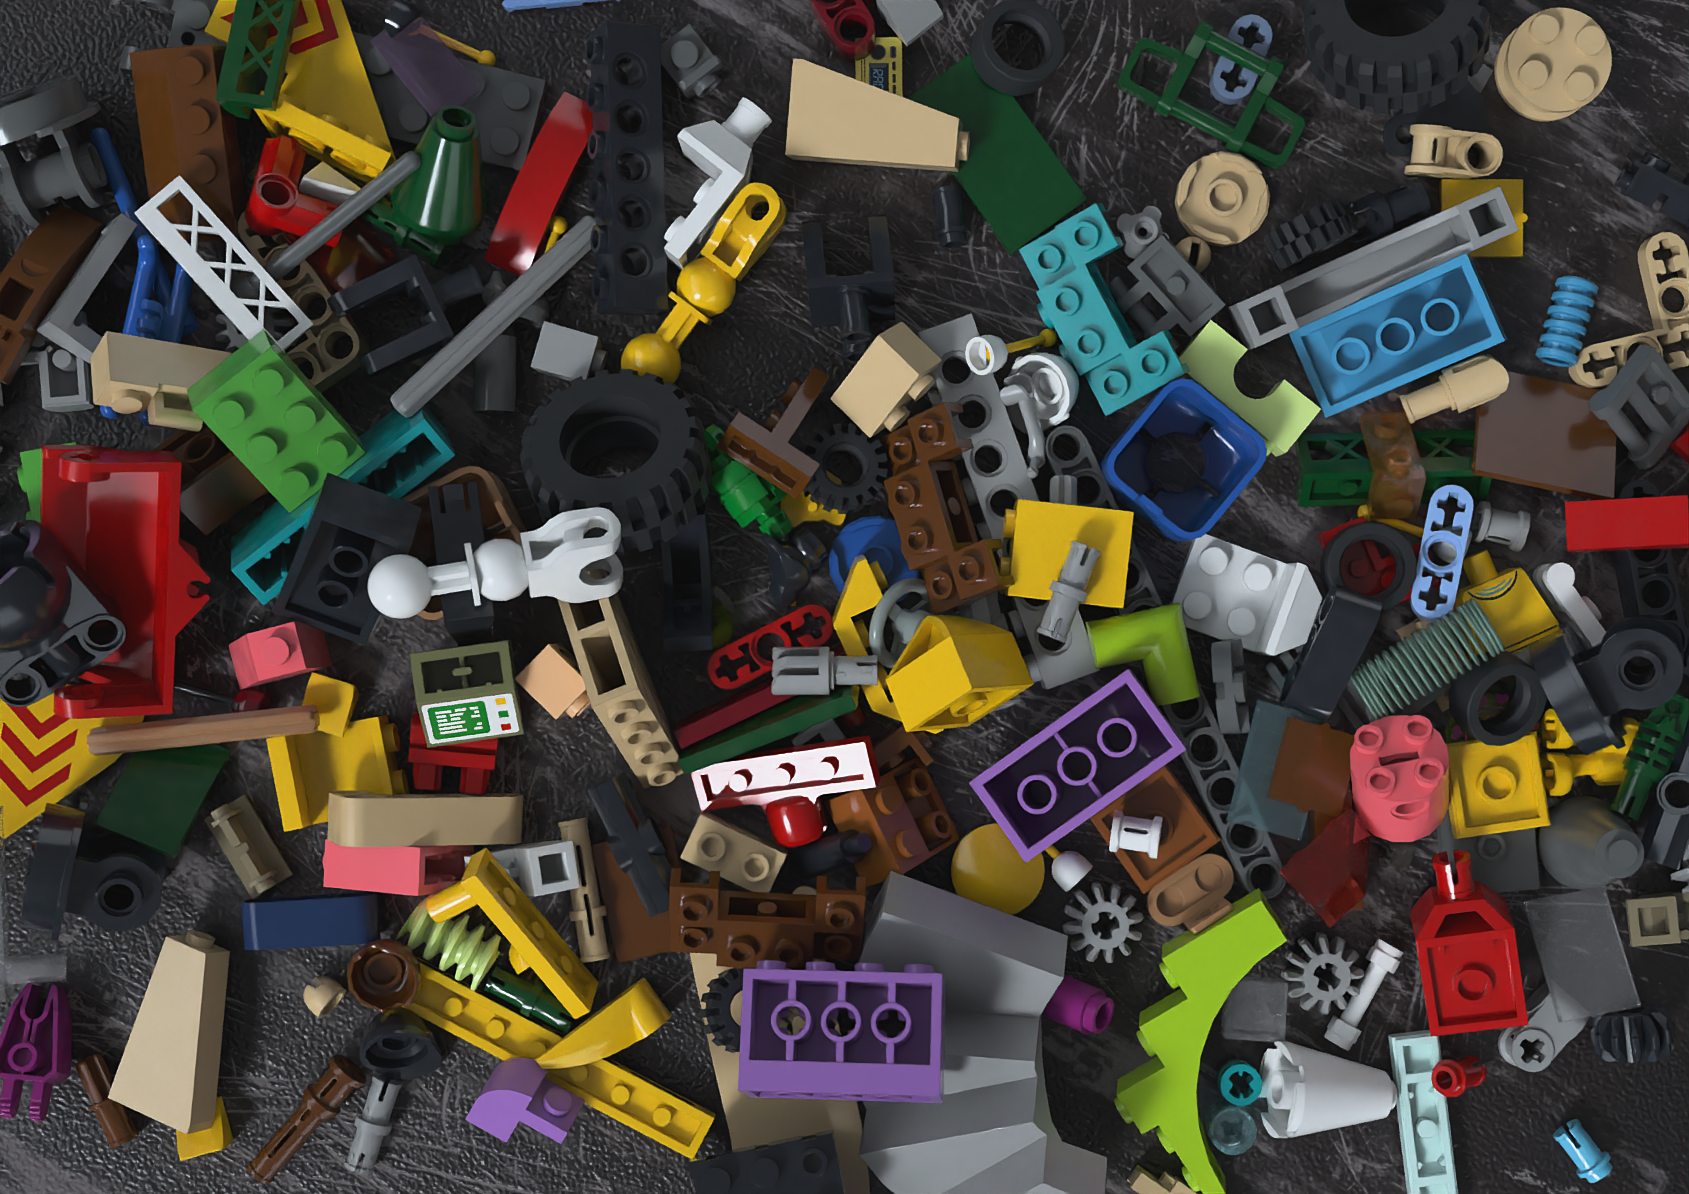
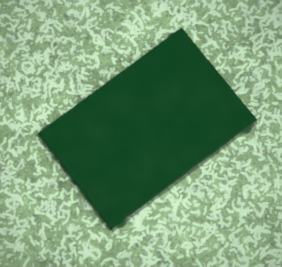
M212 743L135 752L104 808L96 817L95 827L174 859L176 854L180 852L183 841L225 764L230 760L231 750Z

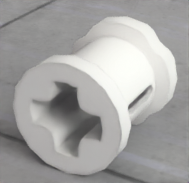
M1115 810L1109 851L1117 852L1119 848L1148 852L1149 858L1157 859L1163 817L1155 816L1153 820L1124 816L1122 810Z

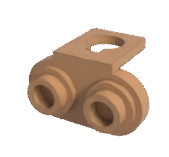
M1200 854L1147 892L1146 908L1148 913L1155 921L1162 925L1176 926L1183 923L1190 932L1197 934L1234 910L1231 903L1223 898L1233 885L1234 874L1232 867L1226 859L1218 854Z

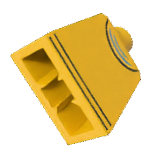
M1487 549L1471 554L1463 559L1462 565L1470 585L1457 590L1453 611L1457 613V606L1461 607V604L1470 601V598L1474 599L1500 637L1505 647L1504 651L1514 654L1528 648L1531 643L1560 630L1558 626L1560 624L1521 567L1508 568L1497 573ZM1467 621L1469 627L1471 628L1474 636L1476 637L1483 651L1488 652L1482 644V642L1480 641V639L1478 638V636L1476 635L1473 628L1471 627L1470 623ZM1460 626L1475 655H1478L1479 652ZM1461 643L1462 650L1470 661L1472 658Z

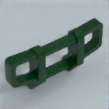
M1201 19L1184 52L1145 37L1137 41L1117 80L1118 89L1155 109L1154 112L1164 117L1171 114L1225 142V148L1234 153L1240 152L1273 169H1280L1284 166L1305 127V121L1302 117L1268 96L1286 61L1274 55L1269 59L1216 32L1213 30L1214 24L1204 19ZM1203 47L1261 76L1235 126L1178 97ZM1142 53H1150L1178 64L1161 97L1139 86L1130 79V73ZM1261 108L1288 124L1291 129L1290 135L1281 153L1278 155L1245 141Z

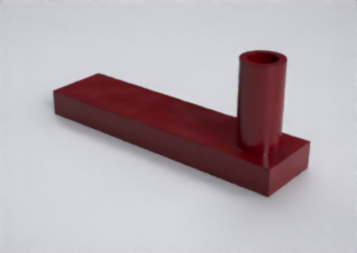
M842 644L830 649V651H834V656H847ZM770 677L674 722L673 733L681 749L795 695H773L771 693V685L774 678ZM859 701L856 710L836 717L841 730L853 728L867 719Z

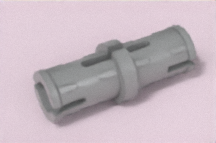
M1072 541L1070 544L1071 548L1058 581L1053 580L1049 590L1053 591L1040 627L1036 631L1064 643L1067 641L1066 637L1080 602H1086L1088 594L1084 591L1097 558L1101 554V551L1092 547L1088 548L1087 545Z
M381 1074L373 1075L363 1113H358L354 1122L357 1131L344 1166L350 1171L355 1172L363 1153L365 1157L359 1174L371 1175L374 1173V1166L383 1137L390 1134L393 1125L389 1119L403 1084L401 1081L390 1080L385 1095H382L386 1077Z

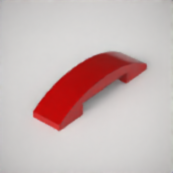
M564 91L556 103L513 184L491 237L484 258L485 261L518 277L537 261L547 241L545 237L547 230L583 155H588V138L593 127L592 112L588 110L586 101Z

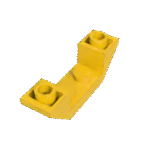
M864 554L854 558L832 617L833 626L847 656H868L866 648L870 647L869 633L862 619L853 623L851 617L877 606L883 596L881 590L889 587L878 561L868 564ZM879 662L878 686L861 685L873 712L902 722L892 695L887 696L885 693L886 690H889L885 680L888 675L884 666ZM934 729L926 731L937 734L943 731L944 729Z

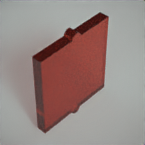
M355 219L342 230L336 248L324 244L307 257L305 261L339 292L374 275L391 263L396 255L359 220ZM285 232L282 237L289 246L301 238V236Z

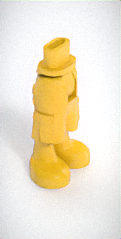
M1548 709L1543 715L1539 729L1540 743L1548 749H1566L1576 745L1565 730L1554 709ZM1622 716L1627 734L1622 736L1626 746L1620 749L1612 745L1590 756L1585 754L1541 752L1540 760L1546 793L1550 796H1563L1571 790L1574 778L1583 775H1590L1597 785L1621 784L1627 772L1623 769V761L1641 722Z

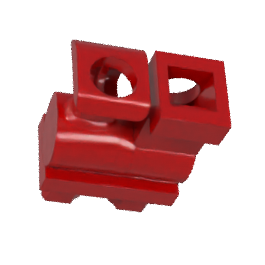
M413 712L408 762L414 763L415 789L441 790L444 766L462 767L459 792L484 795L489 783L491 770L497 768L500 738L428 748L419 712Z

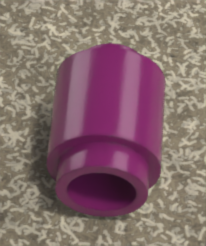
M1064 974V979L1045 1006L1043 1013L1045 1017L1083 1034H1090L1091 1032L1100 1034L1107 1028L1112 1019L1114 1003L1111 998L1106 997L1104 990Z

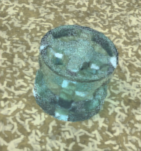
M1227 1100L1219 1101L1208 1109L1204 1118L1206 1134L1221 1152L1229 1155H1238L1252 1147L1256 1139L1257 1128L1255 1121L1243 1106L1233 1105Z

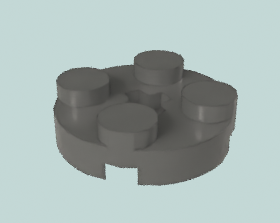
M1227 639L1213 642L1211 646L1213 683H1216L1217 699H1215L1220 732L1221 734L1251 733L1249 705H1241V702H1246V698H1250L1247 670H1238L1237 668L1244 666L1242 639Z

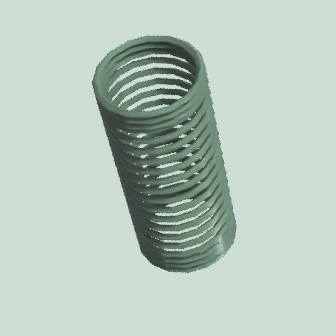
M1470 598V601L1461 604V607L1457 606V613L1450 610V618L1442 615L1443 624L1440 620L1434 619L1435 628L1433 625L1427 624L1428 633L1422 628H1419L1420 637L1412 632L1413 642L1410 638L1404 637L1406 647L1399 641L1396 642L1398 651L1395 647L1389 645L1391 656L1387 651H1381L1384 661L1379 655L1374 654V660L1378 668L1371 659L1366 660L1369 670L1362 663L1356 665L1350 679L1376 720L1390 716L1383 701L1392 713L1396 714L1397 712L1387 691L1400 709L1404 710V704L1396 689L1408 705L1412 704L1400 679L1413 698L1419 701V695L1407 674L1423 696H1427V692L1415 670L1428 689L1434 692L1435 688L1421 663L1436 685L1442 688V683L1427 656L1446 683L1450 682L1434 651L1451 676L1457 679V674L1440 644L1459 672L1463 675L1465 674V670L1446 637L1467 668L1472 670L1473 667L1453 632L1459 638L1475 664L1480 666V661L1460 626L1482 659L1488 661V657L1478 643L1467 621L1492 657H1496V654H1500V651L1504 652L1505 647L1500 637L1474 599Z

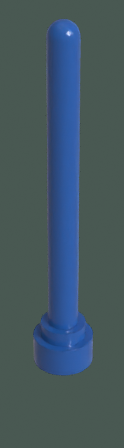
M95 128L90 134V139L103 162L108 183L122 214L138 224L131 237L139 254L138 239L143 235H151V233L134 213L140 207L109 133L103 128ZM158 252L153 290L158 302L162 305L165 314H167L173 286ZM188 307L182 337L195 332L200 327L195 313L190 307Z

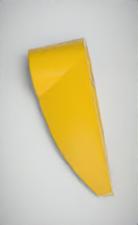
M644 977L578 1025L537 1057L535 1061L542 1069H558L580 1066L604 1059L644 1039L666 1023L672 1015Z

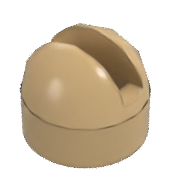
M1184 238L1176 247L1189 260L1192 244L1198 245L1195 268L1199 273L1203 272L1211 260L1210 247L1201 238Z
M328 976L314 978L313 981L317 988L315 989L313 986L307 985L303 993L305 1004L319 1019L329 1014L340 1003L346 993V990L337 981Z

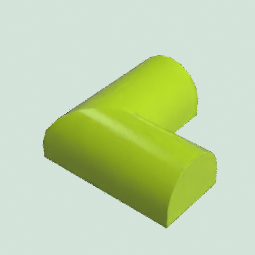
M1180 603L1085 622L1095 669L1142 660L1149 694L1157 706L1200 697Z

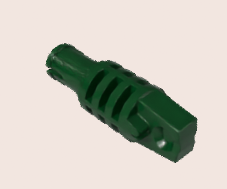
M1675 693L1664 704L1651 708L1647 716L1642 720L1623 761V769L1627 772L1613 803L1608 808L1609 810L1617 814H1623L1627 807L1623 817L1636 822L1639 821V816L1654 783L1659 784L1667 775L1683 741L1689 718V699Z

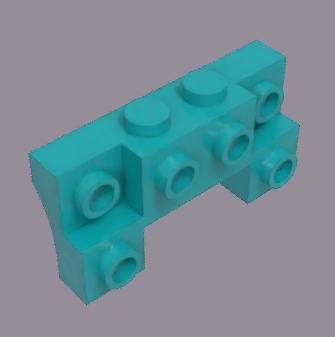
M1095 203L1058 224L1054 230L1019 249V252L1039 288L1036 292L1041 301L1037 304L1038 312L1048 328L1054 327L1063 343L1059 345L1062 358L1066 359L1078 371L1080 376L1084 375L1105 416L1190 372V369L1186 363L1182 364L1169 341L1173 337L1168 329L1137 344L1098 267L1093 263L1124 245L1120 237L1114 236L1103 213L1107 212L1102 203Z

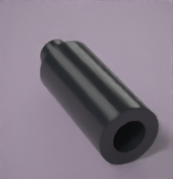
M848 829L798 846L792 853V866L800 877L810 879L861 862L866 852L871 849L872 841L866 833H859L856 830Z

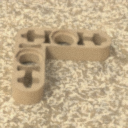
M1661 232L1646 239L1638 250V264L1654 330L1593 344L1576 352L1575 355L1579 357L1577 365L1569 367V374L1578 386L1597 388L1609 385L1617 375V370L1620 371L1628 361L1627 351L1633 343L1654 347L1671 370L1689 366V350L1686 351V354L1684 351H1677L1663 355L1661 347L1680 341L1681 335L1683 340H1689V254L1684 240L1677 234ZM1660 246L1662 250L1670 249L1672 257L1665 261V265L1663 260H1654L1653 252L1658 250ZM1677 271L1678 278H1671L1658 283L1657 277ZM1668 287L1678 289L1684 297L1683 308L1678 313L1668 311L1662 304L1663 292ZM1589 354H1591L1593 361L1614 357L1615 366L1597 371L1596 379L1592 372L1585 373L1583 369V364L1590 361Z

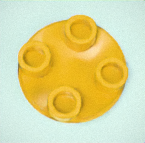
M998 823L983 825L968 833L959 841L952 858L951 877L958 896L1010 915L1016 914L1028 907L1039 894L1044 881L1045 867L1042 854L1039 853L1025 863Z

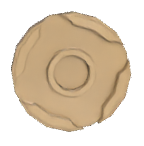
M1220 151L1198 159L1187 168L1177 184L1175 207L1180 223L1189 235L1203 239L1208 245L1225 247L1241 243L1259 229L1268 214L1270 193L1268 184L1266 185L1265 179L1261 175L1262 172L1254 162L1237 153Z

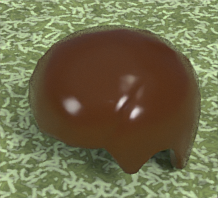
M380 939L370 942L359 948L350 960L347 969L349 990L360 1004L378 1009L381 1013H386L401 1006L406 1008L412 1003L420 987V962L411 948L400 941Z

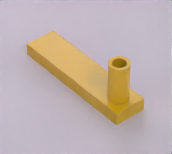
M487 848L471 855L461 881L427 898V911L437 923H442L478 904L574 1019L590 1012L599 982L585 965L580 962V959Z

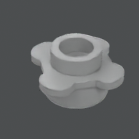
M1147 206L1141 213L1132 216L1125 213L1118 218L1116 228L1122 233V240L1125 244L1124 253L1129 258L1136 259L1162 234L1169 238L1162 231L1159 221L1161 212L1157 207ZM1140 228L1146 229L1147 235L1144 237L1140 236L1138 230Z

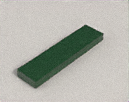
M835 685V689L830 690V695H797L683 749L680 748L677 762L684 774H690L854 711L858 706L859 686Z

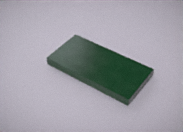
M971 54L964 57L908 98L911 101L959 118L963 124L962 131L970 132L968 160L959 161V172L949 171L957 184L961 186L962 191L1010 257L1086 203L1087 198L1014 97L1009 94L1000 93L986 84L975 70Z

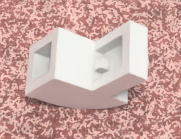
M571 840L535 842L490 851L526 896L535 897L580 888L574 846ZM471 855L464 856L465 867H467Z

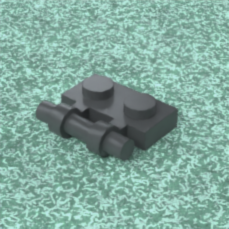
M1162 234L1127 266L1139 280L1136 285L1130 289L1119 276L1107 285L1122 315L1127 313L1145 333L1142 335L1144 340L1163 330H1170L1177 323L1189 336H1192L1227 304L1165 234ZM1148 292L1168 312L1160 320L1141 301ZM1174 337L1169 339L1174 350H1176L1180 343Z

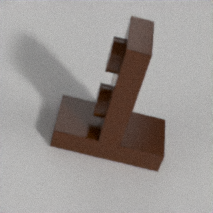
M813 367L804 382L795 377L780 400L788 405L783 415L774 410L764 427L738 412L716 448L797 499L820 464L788 444V442L829 379V376Z

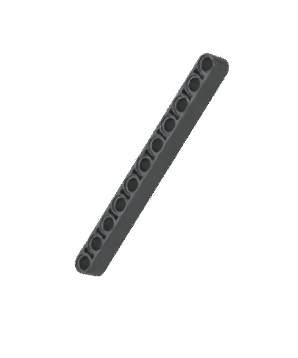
M1065 425L1057 427L1045 438V463L1051 476L1070 475L1076 479L1085 478L1092 481L1095 485L1096 496L1094 500L1089 504L1077 501V506L1119 510L1108 484L1104 481L1102 471L1088 440L1082 431L1074 426ZM1068 436L1073 439L1077 447L1073 460L1063 461L1055 456L1052 445L1056 437ZM1131 536L1128 565L1134 570L1135 580L1132 586L1125 590L1124 608H1112L1115 616L1132 613L1142 605L1148 608L1163 606ZM1137 660L1138 666L1147 683L1142 660ZM1197 680L1200 697L1193 699V709L1187 716L1181 718L1175 716L1172 712L1171 704L1160 705L1158 708L1187 746V750L1179 755L1211 825L1221 839L1219 842L1238 883L1248 893L1260 888L1266 899L1274 898L1285 887V869ZM1206 734L1212 740V752L1207 758L1196 760L1191 753V743L1197 736ZM1226 777L1232 784V794L1223 802H1215L1211 797V786L1217 779ZM1239 821H1248L1252 828L1251 837L1244 844H1234L1230 837L1232 827ZM1259 864H1268L1271 869L1269 882L1262 887H1253L1250 881L1253 868Z

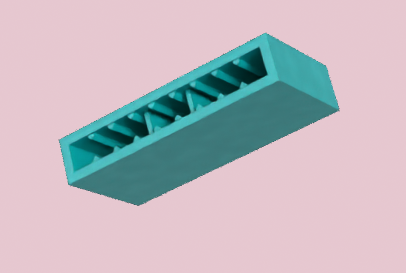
M426 404L409 418H406L394 409L359 437L366 453L341 472L338 477L400 499L453 458L455 453L446 428ZM320 490L291 513L279 501L275 502L231 537V571L263 606L277 596L281 590Z

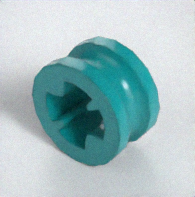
M1238 1059L1228 1061L1221 1066L1217 1073L1216 1082L1218 1089L1225 1099L1233 1105H1249L1259 1097L1262 1090L1261 1076L1248 1062ZM1243 1071L1249 1073L1246 1078V1082L1249 1085L1248 1090L1242 1093L1237 1088L1236 1094L1229 1092L1233 1086L1229 1078L1233 1073L1237 1072L1239 1076H1242Z

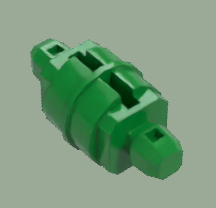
M712 424L706 428L704 434L709 456L712 459V481L708 485L718 497V503L724 505L742 529L757 520L761 525L758 528L763 534L767 533L777 541L793 530L792 523L784 509L779 510L776 506L789 494L716 448L725 434L721 427Z

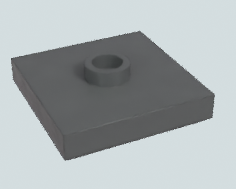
M1449 809L1447 810L1442 824L1436 829L1438 852L1447 851L1451 872L1455 871L1453 850H1463L1471 854L1473 881H1480L1496 893L1540 889L1535 828L1456 839L1452 835Z

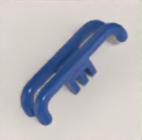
M149 234L143 235L137 242L139 250L138 265L122 334L180 344L194 280L177 262L167 314H165L160 303L150 300L157 270L158 244L153 236ZM100 405L101 414L108 419H116L121 415V413L115 412L112 407ZM148 410L139 413V418L144 425L149 427L156 426L149 424Z

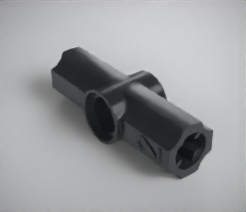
M1689 721L1687 722L1683 741L1671 767L1657 787V800L1641 840L1644 848V858L1676 870L1680 869L1689 845V806L1676 808L1670 796L1671 791L1676 785L1684 782L1689 783Z
M623 772L587 791L609 833L607 840L614 858L625 874H629L636 892L651 918L669 910V886L673 867L666 855L668 848L661 831L652 816L646 815L630 778H628L626 772Z

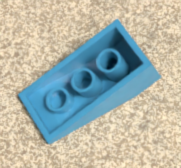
M1465 253L1289 333L1325 418L1507 340L1469 253Z

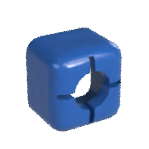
M1178 379L1171 381L1150 399L1104 455L1099 467L1104 481L1115 496L1165 537L1173 541L1184 542L1200 538L1210 531L1261 469L1266 460L1267 448L1263 438L1203 387L1189 379ZM1207 422L1211 427L1197 442L1198 446L1202 449L1205 459L1204 473L1200 480L1219 493V496L1215 497L1198 484L1190 490L1181 493L1170 492L1160 488L1149 500L1145 495L1156 483L1151 477L1147 465L1148 454L1152 445L1140 436L1137 431L1140 429L1153 441L1171 433L1184 434L1191 438Z

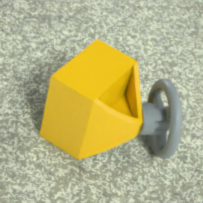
M911 577L898 581L879 600L870 623V647L873 655H877L878 662L892 668L885 680L906 732L970 726L1034 684L1012 632L975 619L950 615H934L926 590V583L923 579ZM908 592H917L922 596L923 600L910 610L906 608L901 609L896 604V601ZM887 618L892 621V630L894 632L890 653L885 647L883 636Z

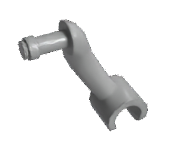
M1018 373L1004 379L1003 384L1006 387L1001 389L1000 398L1006 406L1019 404L1029 436L1027 454L1029 467L1026 474L1029 478H1035L1039 473L1038 468L1045 464V438L1032 402L1034 387L1031 378L1027 374Z

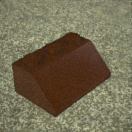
M204 421L199 432L181 429L152 450L171 451L182 462L180 511L205 535L218 526L227 524L236 513L254 500L262 498L269 493L267 488Z

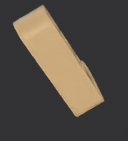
M244 212L238 221V232L241 239L262 267H265L299 239L295 234L282 231L278 235L271 236L275 242L280 244V246L274 248L272 244L260 237L261 234L248 226L244 218ZM311 256L300 263L299 274L294 279L284 280L282 277L276 282L308 318V306L313 299L324 297L327 302L329 297L336 294ZM328 303L325 314L321 318L316 320L310 319L314 326L305 333L308 339L286 353L297 367L304 362L312 363L314 375L310 382L320 393L360 368L359 358L369 353L368 342L352 317L347 315L338 318L336 312L331 311ZM350 336L353 341L351 353L343 359H337L334 354L335 342L340 337Z
M368 791L329 792L327 840L346 847L517 844L522 842L523 795L512 793H485L484 795L469 793L375 794Z

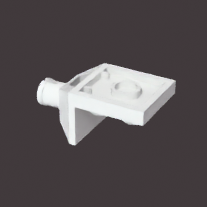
M744 97L740 100L734 112L721 125L715 120L683 128L677 136L683 155L712 177L707 179L696 193L693 201L697 203V206L686 219L680 215L664 235V239L668 241L664 250L670 263L680 271L691 260L699 258L701 255L700 251L710 239L726 209L741 189L750 184L753 165L751 148L757 137L772 121L763 110Z
M1205 534L1200 538L1192 540L1169 604H1181L1186 628L1221 641L1241 638L1243 649L1259 655L1275 656L1307 642L1314 620L1322 606L1320 605L1322 596L1306 565L1298 562L1286 564Z

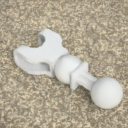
M600 507L562 512L548 520L543 527L534 531L520 533L521 545L510 539H493L481 544L472 554L471 543H465L467 561L426 567L415 557L403 554L392 555L377 563L371 571L367 585L368 594L378 611L386 616L398 619L409 618L420 613L429 603L431 596L471 589L475 606L481 605L479 594L490 600L507 601L520 596L527 587H529L531 598L551 596L560 601L570 603H582L607 598L617 593L623 582V567L615 554L621 540V524L615 514L609 509ZM600 527L607 530V533L602 537L583 539L584 534L591 528ZM595 569H604L610 574L603 579H594L588 576L587 572Z

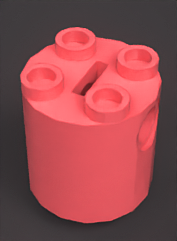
M1421 715L1386 716L1361 726L1354 735V743L1350 749L1353 807L1360 823L1373 835L1391 842H1413L1430 835L1442 824L1449 808L1448 747L1441 734L1433 728L1429 719Z

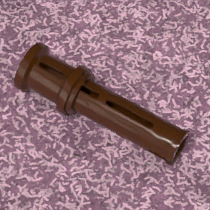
M335 1054L329 1061L330 1068L316 1084H309L305 1088L302 1095V1104L283 1126L277 1130L257 1156L247 1164L249 1173L257 1181L265 1185L271 1184L274 1177L303 1146L324 1120L334 1119L341 1112L340 1105L355 1088L360 1089L367 1082L366 1076L356 1064L342 1055Z

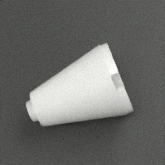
M1287 1041L1274 1042L1277 1048H1268L1263 1055L1259 1070L1262 1080V1090L1259 1097L1267 1098L1269 1113L1261 1112V1117L1267 1132L1274 1138L1287 1139L1383 1119L1388 1116L1390 1110L1396 1105V1085L1383 1070Z

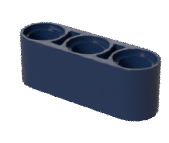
M378 892L268 897L241 902L245 950L355 945L381 939Z

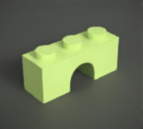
M1210 320L1203 325L1178 356L1182 364H1187L1190 372L1175 380L1189 379L1199 384L1254 429L1265 442L1267 448L1266 456H1269L1270 453L1276 457L1285 454L1321 409L1285 379L1275 384L1262 399H1252L1243 395L1235 385L1233 374L1237 362L1248 349Z

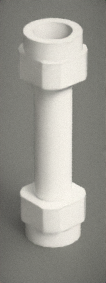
M1378 938L1366 956V959L1371 962L1357 985V988L1360 989V995L1351 996L1347 1003V1008L1344 1009L1340 1018L1333 1015L1324 1035L1326 1039L1347 1051L1350 1050L1362 1032L1356 1027L1388 971L1393 974L1395 973L1400 964L1399 960L1403 955L1402 951Z

